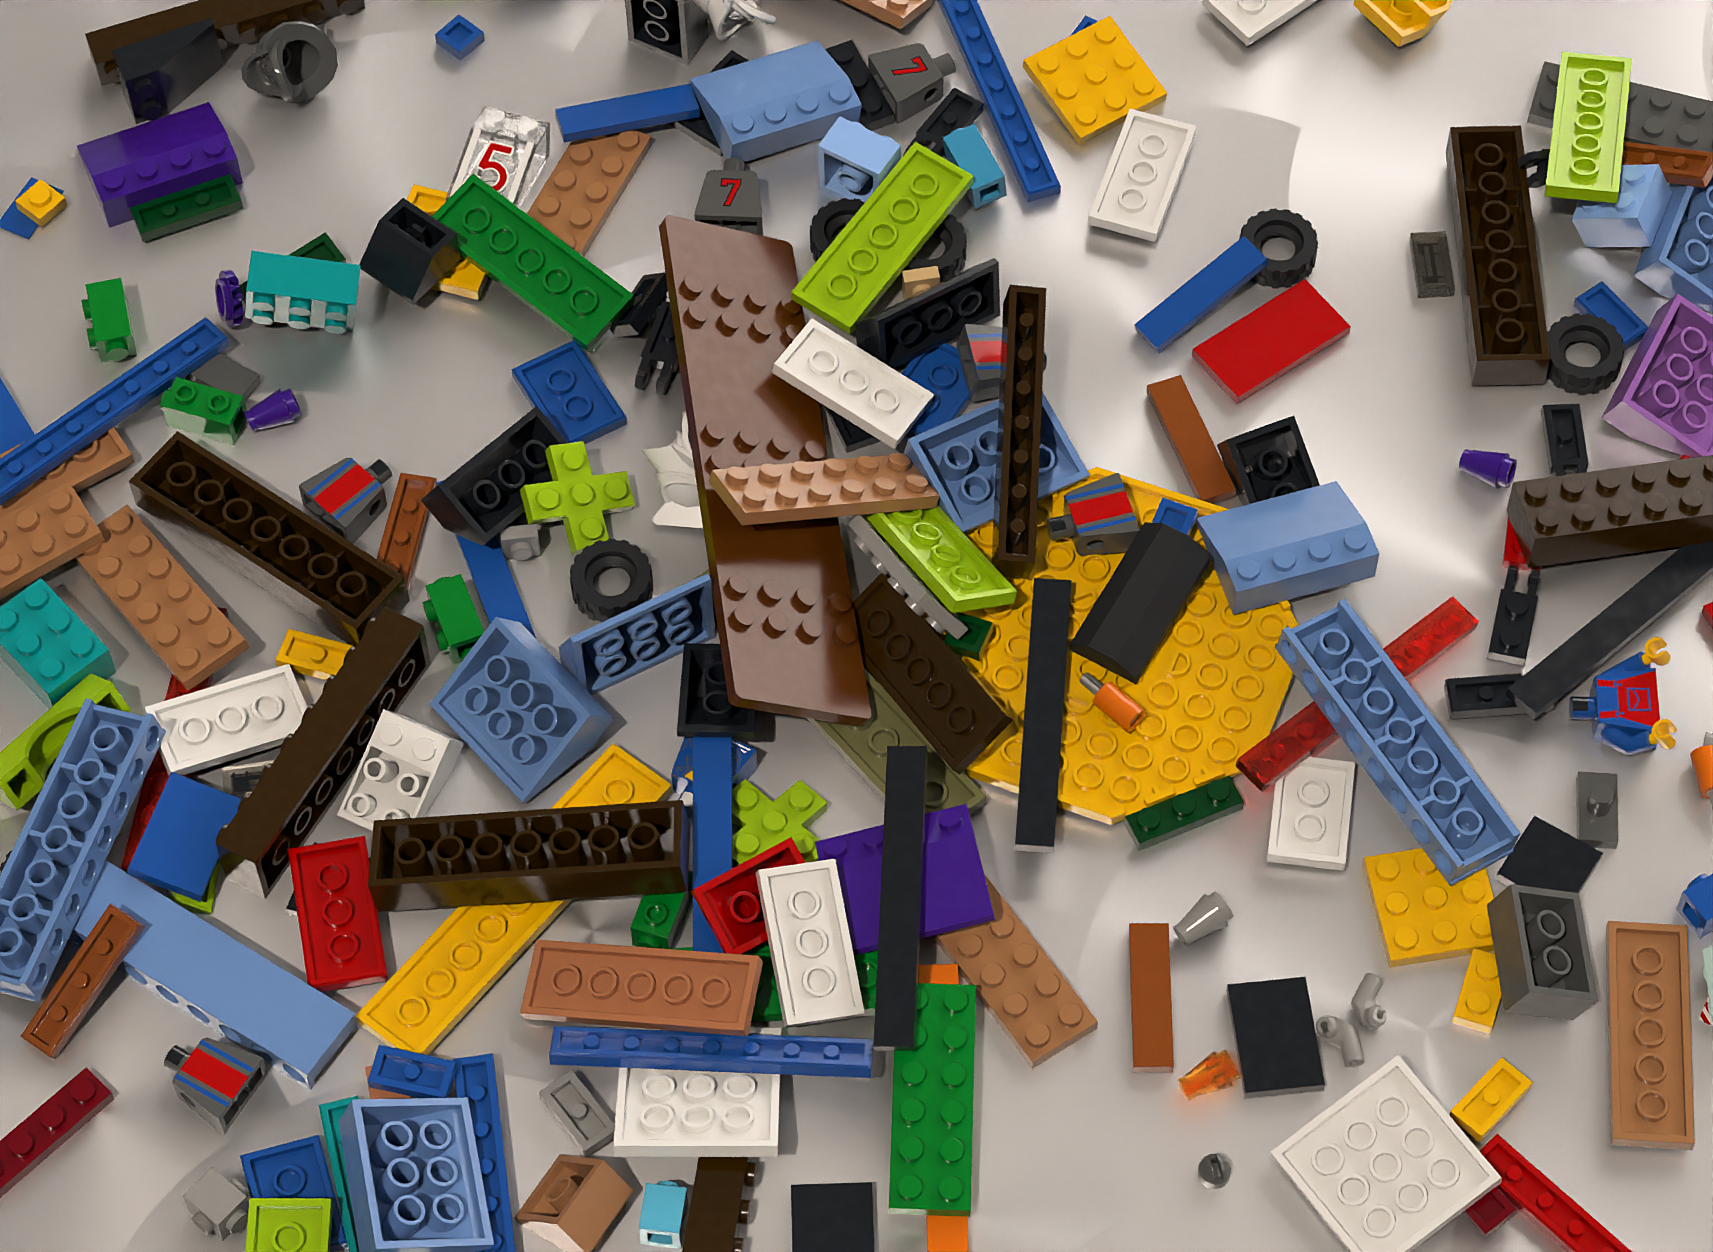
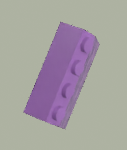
M1678 293L1659 308L1601 418L1632 439L1681 456L1687 455L1690 458L1713 455V317Z

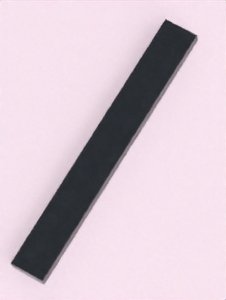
M1713 542L1685 545L1679 548L1510 686L1505 696L1531 719L1535 720L1712 574Z
M1034 578L1015 851L1054 853L1072 580Z
M887 746L873 1045L875 1051H915L928 757L926 746Z

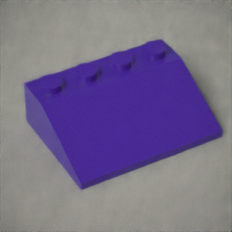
M209 102L77 145V150L109 228L133 220L130 207L228 174H231L235 186L243 183L235 151L223 125Z
M967 804L925 814L920 939L995 920ZM884 824L815 842L819 861L835 859L853 955L878 949Z

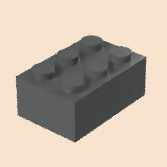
M1510 884L1487 904L1505 1013L1573 1021L1598 1001L1579 893Z

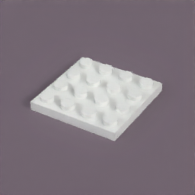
M622 1028V1029H640V1030H659V1029H646V1028ZM750 1028L749 1034L782 1035V1029ZM619 1068L613 1143L614 1157H778L781 1074Z
M1399 1055L1270 1152L1273 1159L1349 1252H1411L1502 1182L1501 1176Z

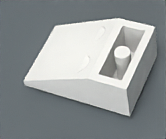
M383 709L337 815L373 831L374 820L425 817L449 779L464 743L401 714Z

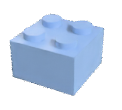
M840 116L818 145L819 189L840 199L854 200L856 198L866 202L900 161L901 145L888 136H881L866 129L858 122H851Z
M1659 164L1621 165L1617 203L1579 200L1572 221L1585 247H1651L1672 196V191Z

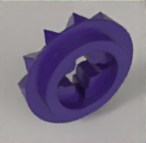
M232 270L220 271L219 278L215 282L218 312L221 320L225 321L229 328L238 327L242 323V314L244 312L239 281Z

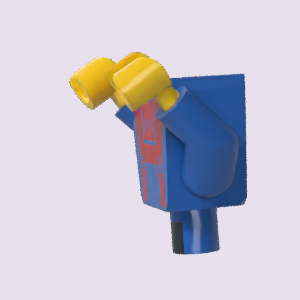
M1653 637L1645 644V654L1639 652L1594 677L1590 697H1570V719H1591L1593 739L1597 742L1605 743L1624 755L1655 750L1658 743L1664 749H1672L1676 741L1669 733H1675L1677 729L1670 720H1660L1656 668H1650L1652 662L1659 666L1669 663L1671 656L1667 651H1661L1656 654L1658 650L1665 648L1667 643L1660 637Z

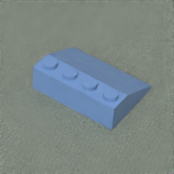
M818 40L697 76L689 81L725 159L738 158L743 162L822 139L840 116L851 122H859L862 107L849 77Z
M1713 177L1706 188L1669 183L1672 196L1652 246L1644 247L1633 276L1662 296L1671 299L1678 293L1698 308L1713 313Z
M1043 391L1038 500L1087 479L1090 475ZM999 399L908 439L904 454L940 495L937 505L963 533L993 521Z
M1337 481L1196 518V524L1208 554L1211 556V561L1233 615L1375 577L1379 551L1367 523Z
M707 573L570 637L559 646L561 665L591 695H594L683 653L684 643H705L716 638L710 576Z
M495 617L430 702V706L522 803H527L587 753L614 720L520 622Z
M468 1097L351 1100L338 1123L359 1252H478L491 1249L494 1246Z

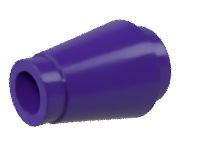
M291 388L284 391L279 389L250 410L245 411V416L253 432L259 429L262 430L295 422L294 418L302 415Z
M1465 449L1459 461V470L1465 471L1497 489L1501 486L1508 488L1511 485L1517 467L1516 459L1510 458L1508 453Z

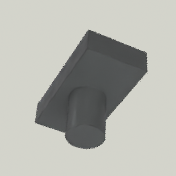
M1578 771L1576 778L1577 839L1593 848L1616 849L1618 845L1617 774Z

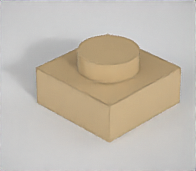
M938 266L902 271V294L904 300L940 283Z

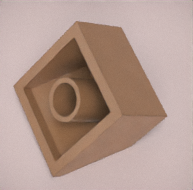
M559 1154L514 1219L519 1224L566 1252H591L600 1245L603 1240V1234L611 1222L624 1211L626 1201L634 1190L602 1159Z

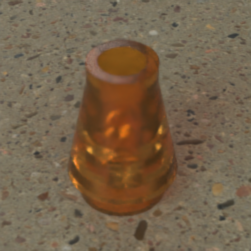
M1223 1050L1219 1053L1213 1051L1185 1076L1177 1079L1189 1101L1201 1095L1232 1087V1082L1239 1079L1240 1075L1227 1051Z

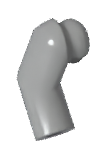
M1373 973L1365 974L1352 998L1351 1005L1360 1024L1367 1029L1375 1030L1386 1022L1387 1013L1385 1010L1381 1011L1380 1005H1377L1375 1001L1383 985V980Z
M1326 1015L1319 1018L1316 1023L1317 1033L1323 1040L1341 1049L1345 1067L1355 1068L1362 1065L1364 1058L1355 1027L1337 1017Z

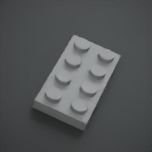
M856 515L848 523L857 534L853 541L868 556L872 553L875 555L870 561L885 576L888 574L892 575L887 581L902 596L905 594L909 595L904 601L916 614L921 617L926 612L928 616L925 619L936 631L942 634L947 630L957 640L968 630L955 613H951L875 527L861 515Z

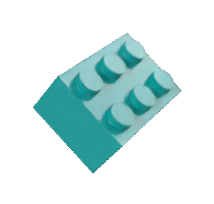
M251 251L246 287L245 318H250L259 324H272L273 322L288 323L290 327L296 329H307L310 326L319 327L334 334H342L346 331L353 332L361 265Z
M41 578L0 607V658L48 709L90 673L103 679H108L116 673L109 649Z

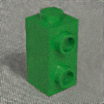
M116 278L85 284L88 299L81 300L85 320H92L93 325L92 328L86 329L90 349H98L101 362L120 361L127 357L137 356L122 279Z
M176 377L171 388L166 389L161 398L160 408L163 410L167 426L231 445L235 444L247 420L245 416L247 409L243 396Z
M458 574L452 577H442L434 581V583L425 585L428 600L422 602L428 622L436 621L439 631L434 632L441 653L448 652L453 665L462 662L484 633L462 575Z
M689 870L688 892L642 896L630 927L633 946L660 949L673 948L693 896L691 890H693V871Z

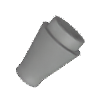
M1214 891L1209 896L1204 894L1185 917L1173 927V930L1178 938L1188 946L1192 942L1228 926L1227 921L1233 917V913L1223 898Z

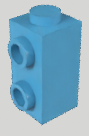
M975 124L966 128H958L943 137L946 159L974 176V183L966 192L974 209L1007 196L1005 176Z

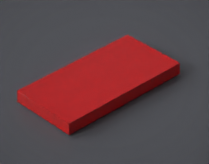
M1304 279L1193 348L1192 357L1238 404L1348 335L1351 326Z
M365 836L288 849L308 985L320 992L388 981L377 907L368 888L370 861Z

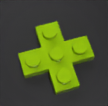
M584 441L549 446L545 453L553 481L524 485L520 489L528 524L563 520L572 555L580 554L587 545L591 546L595 541H606L609 539L603 514L628 511L635 506L627 471L592 475Z
M746 779L743 780L732 790V822L740 828L732 836V867L734 868L790 837H792L805 863L819 861L815 842L820 840L806 828L827 811L828 802L801 780H798L775 801L770 800Z

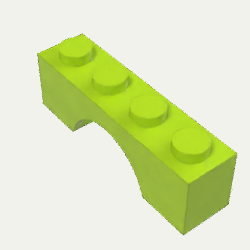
M90 673L0 752L1 803L19 810L42 789L45 783L46 772L57 758L86 698L93 700L96 705L125 712L131 711L111 681Z

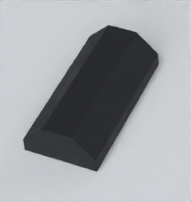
M1145 522L1071 641L1070 650L1137 684L1210 564L1211 556L1190 536L1164 523Z

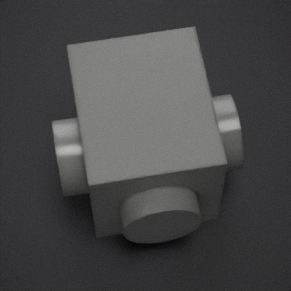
M213 1167L183 1195L189 1212L194 1215L191 1218L193 1223L206 1235L213 1232L224 1241L231 1233L239 1232L248 1222L249 1202L247 1197L250 1195L249 1192L238 1180L231 1178L228 1181Z

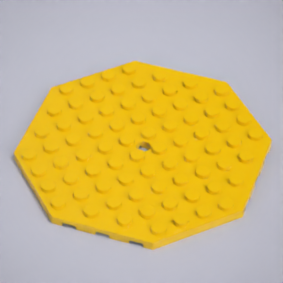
M1095 467L1087 470L1090 474L1089 478L1038 500L1035 564L1029 578L1005 577L1017 590L1014 604L961 612L993 622V632L980 661L957 655L1013 719L964 772L970 778L1019 794L1034 578L1072 580L1057 807L1113 825L1123 821L1127 815L1163 802L1178 794L1206 785L1213 780H1218L1228 775L1232 778L1259 767L1295 675L1275 649V644L1278 643L1284 628L1289 626L1292 629L1300 624L1297 623L1293 616L1288 600L1233 615L1211 561L1137 684L1071 651V641L1126 552L1081 556L1076 552L1072 537L1054 541L1050 539L1047 519L1064 515V495L1072 490L1115 474V472ZM1120 474L1139 529L1142 528L1145 522L1152 523L1162 497L1198 509L1197 518L1229 510ZM993 521L964 533L990 562H992ZM1195 521L1189 536L1208 553ZM947 630L940 634L944 640L948 633ZM1085 673L1091 674L1103 685L1112 682L1146 711L1143 720L1134 730L1129 733L1126 732L1093 704L1095 695L1080 683V679Z

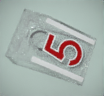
M484 106L470 129L449 187L446 201L472 174H475L519 208L550 155V123Z

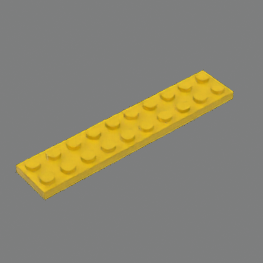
M612 743L551 809L664 801L672 793V785ZM572 899L457 907L356 1014L357 1023L388 1047L428 1055Z

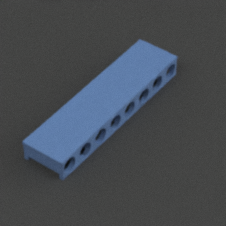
M1345 598L1340 600L1336 607L1292 629L1288 626L1282 630L1279 641L1275 644V649L1450 886L1513 853V847L1521 833Z
M85 699L0 874V993L39 1003L166 733V730L161 727L153 714L146 713L145 716L96 705L93 700Z
M105 860L69 940L81 947L109 904L117 906L145 926L118 966V971L248 1052L262 1057L264 1062L311 1090L315 1085V1078L350 1034L354 1035L357 1032L356 1014Z

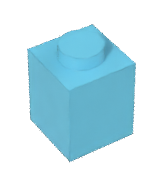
M659 1181L657 1184L646 1183L639 1222L641 1244L681 1249L688 1209L686 1187H680L679 1184L671 1181Z

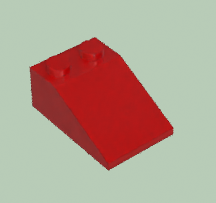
M792 837L691 890L724 953L743 954L768 940L756 872L760 869L805 863Z

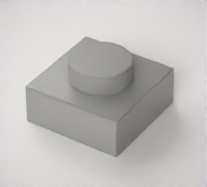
M537 524L505 527L500 531L502 552L506 560H526L530 557L541 556Z

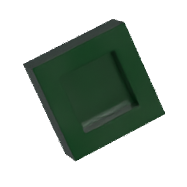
M956 613L968 630L958 640L948 632L945 641L956 654L980 661L993 632V622L964 613Z

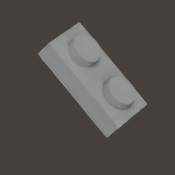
M572 1070L539 1091L542 1102L585 1157H588L614 1139L615 1124Z

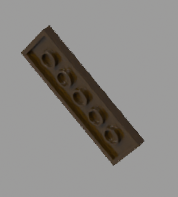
M880 573L853 601L863 664L948 766L960 775L1013 719L944 638L928 623L925 616L922 615L920 617L904 601L907 598L906 594L902 596L887 581L890 576Z

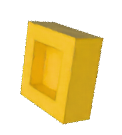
M41 179L15 200L17 209L41 227L67 207L65 197Z

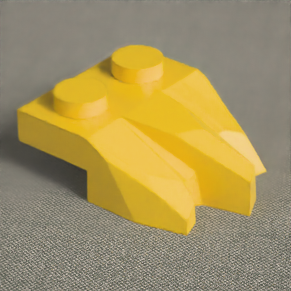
M1355 0L1353 5L1382 31L1389 40L1400 47L1425 36L1448 11L1452 0Z

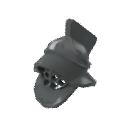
M302 21L283 22L262 36L256 51L245 61L241 69L242 79L248 88L258 93L280 96L284 101L294 103L308 100L325 89L333 80L338 67L336 47L327 36L324 24L315 26Z

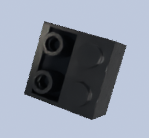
M402 198L378 221L360 261V269L414 305L461 259L457 233L405 198Z

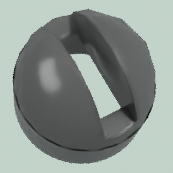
M1217 1153L1209 1154L1200 1161L1198 1179L1202 1185L1209 1189H1219L1228 1183L1231 1167L1224 1156ZM1211 1163H1217L1220 1177L1214 1178Z

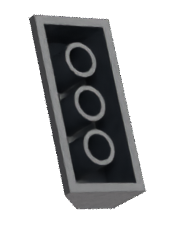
M993 258L975 265L856 323L857 347L889 367L895 368L960 336L964 324L982 325L1000 316L999 262Z
M536 406L437 485L421 501L444 529L483 546L525 512L520 489L524 485L553 481L545 450L551 445L566 444L567 442L538 406Z

